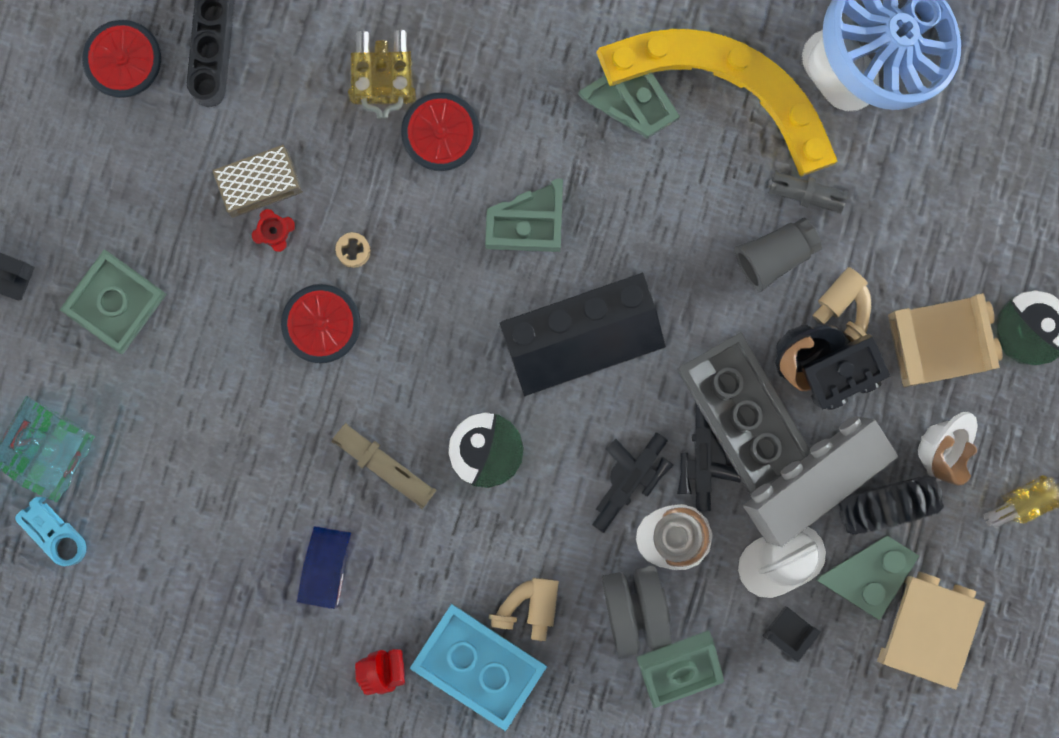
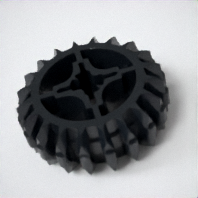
M930 475L847 496L839 502L841 511L839 514L847 533L853 535L863 534L938 514L944 508L942 502L943 494L941 487H938L936 477Z

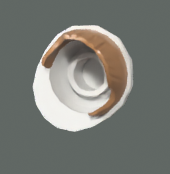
M961 412L950 421L930 426L926 433L921 436V442L918 447L919 458L927 470V474L936 477L937 481L964 485L970 480L971 475L967 469V462L970 457L977 453V447L973 442L978 425L973 414Z
M680 504L666 506L644 517L637 528L636 542L639 552L646 561L662 568L687 570L699 565L709 553L713 535L706 517L696 508Z

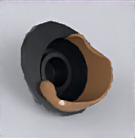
M801 325L788 330L776 345L775 364L779 376L787 379L800 391L811 390L801 367L844 346L846 339L842 330L833 325H822L819 327Z

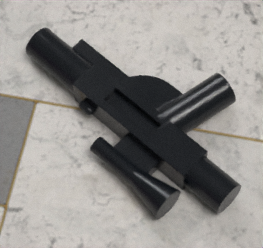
M695 402V434H692V441L695 442V460H688V453H681V476L677 494H692L689 479H695L696 509L698 511H711V477L740 483L741 479L733 466L726 465L725 451L716 442L714 432Z
M656 432L637 460L617 439L605 448L617 462L610 474L612 486L597 506L596 510L600 514L592 524L602 533H605L622 507L629 505L631 502L629 497L639 483L645 486L642 494L648 497L659 480L674 466V464L662 457L657 469L651 468L668 442L665 437Z

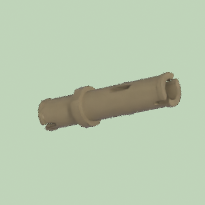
M347 423L340 428L331 441L358 460V466L362 469L366 466L393 488L420 506L419 508L421 509L425 507L436 492V489L430 487L407 468L380 450L379 447L381 445L376 441L371 443Z

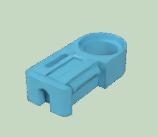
M35 497L29 502V507L22 509L16 515V522L56 564L61 566L78 564L86 554L85 540L69 523H65L47 503H42L46 499L45 497ZM64 538L73 539L78 547L77 554L70 560L61 558L57 551L59 542Z

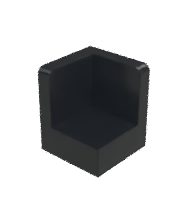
M785 606L762 636L792 660L799 662L821 631L811 626Z

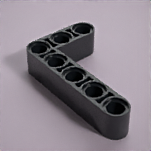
M235 0L194 1L187 89L196 102L205 107H214L220 104L225 97ZM214 6L222 8L221 16L215 21L205 19L206 11ZM216 43L219 45V49L215 56L211 58L201 56L202 48L206 44ZM206 79L215 81V88L208 95L198 94V86L202 81Z

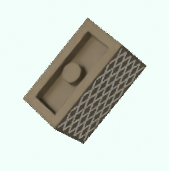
M284 145L212 170L227 213L232 218L303 193L291 158Z

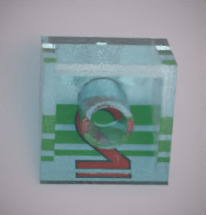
M26 396L0 440V470L20 486L54 502H58L63 492L69 488L75 471L82 459L88 455L91 444L96 436L77 423Z

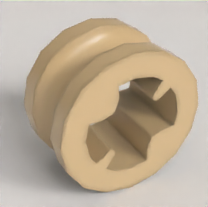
M351 232L344 234L336 243L337 257L347 267H361L370 257L369 243L359 233ZM350 241H358V247L363 245V252L357 253L356 260H348L350 256L348 254L343 255V248H348Z

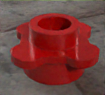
M265 209L260 213V220L257 224V229L252 232V239L256 244L264 243L272 246L275 252H282L287 247L286 239L289 232L295 229V223L290 217L282 218L276 215L273 210ZM272 227L277 229L275 234L270 233Z

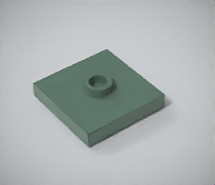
M104 249L60 308V311L123 355L167 294Z
M709 630L636 657L653 708L724 682L714 641Z

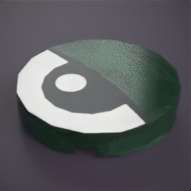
M1030 291L1018 294L1006 302L998 314V333H996L1005 354L1017 363L1032 366L1048 364L1059 357V299L1050 293Z
M480 413L469 416L456 427L450 438L448 453L452 467L461 479L476 487L491 488L504 484L516 474L522 463L524 447L521 435L512 422L498 414Z

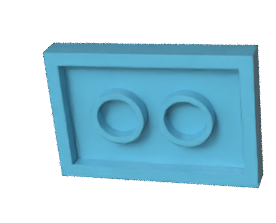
M451 604L409 669L506 731L544 673L547 665L457 606Z

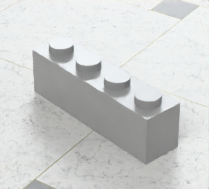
M855 416L846 420L839 426L840 431L832 438L823 439L810 448L811 454L802 461L790 463L781 470V477L771 484L767 483L758 487L752 492V499L745 503L743 507L767 543L780 547L784 546L899 457L875 419Z

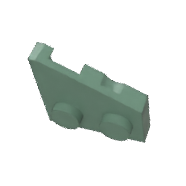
M653 73L613 86H609L604 75L579 91L581 99L647 139L680 118Z
M555 179L551 181V185L532 193L527 191L516 196L511 202H502L488 208L485 249L560 252L563 179Z
M884 535L865 549L846 558L842 563L829 571L818 575L816 581L872 617L880 620L919 558V555L891 537Z

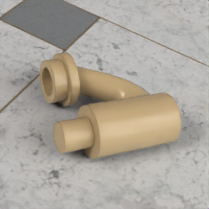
M847 267L818 300L821 306L813 314L814 319L820 324L825 325L832 316L838 318L855 300L857 305L855 323L849 321L843 333L851 342L867 335L866 332L871 313V296L867 288V281L854 269Z
M532 578V580L522 583L511 592L496 614H489L488 619H491L490 627L513 629L514 622H517V617L511 616L512 613L524 600L530 599L527 624L533 625L531 639L546 641L548 626H554L559 581Z

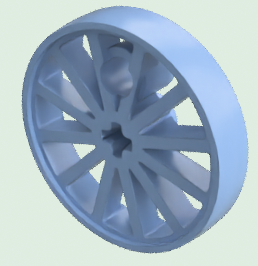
M855 0L831 1L823 23V43L826 56L841 83L862 101L883 109H907L933 98L943 91L953 79L960 61L961 38L957 21L946 0H908L901 9L898 8V0H883V5L880 0H862L865 8ZM842 12L860 26L844 24L842 22ZM915 12L920 15L921 20L917 18ZM935 27L940 41L925 39L922 37V34ZM843 38L869 44L848 52ZM875 52V56L864 74H862L853 61ZM922 53L940 56V66L938 67ZM882 65L884 89L873 83ZM916 70L932 82L929 88L923 86ZM899 75L909 94H902L899 91Z

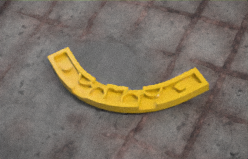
M666 29L632 36L599 47L596 52L609 86L657 71L691 70L696 68L713 72V75L725 79L741 89L745 87L761 100L759 103L779 127L800 177L830 167L838 162L824 126L806 94L779 65L761 52L742 42L707 31Z

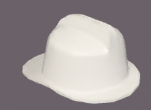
M823 30L813 34L804 46L802 61L808 76L825 99L834 107L844 111H857L868 106V103L856 97L841 83L831 68L824 48ZM843 38L848 52L861 47L857 41ZM866 55L853 62L861 73L864 74L871 59ZM878 73L873 80V83L879 86Z
M810 527L804 529L782 547L767 543L763 537L755 540L745 548L739 558L738 572L741 582L753 594L759 597L773 598L811 581L820 573L825 563L826 550L823 540Z

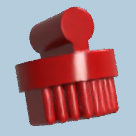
M394 649L388 651V653L385 650L375 651L355 663L356 682L361 686L364 694L378 693L381 695L394 691L396 686L405 684L402 650Z

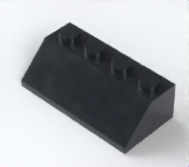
M644 273L499 322L524 397L666 348L656 307Z

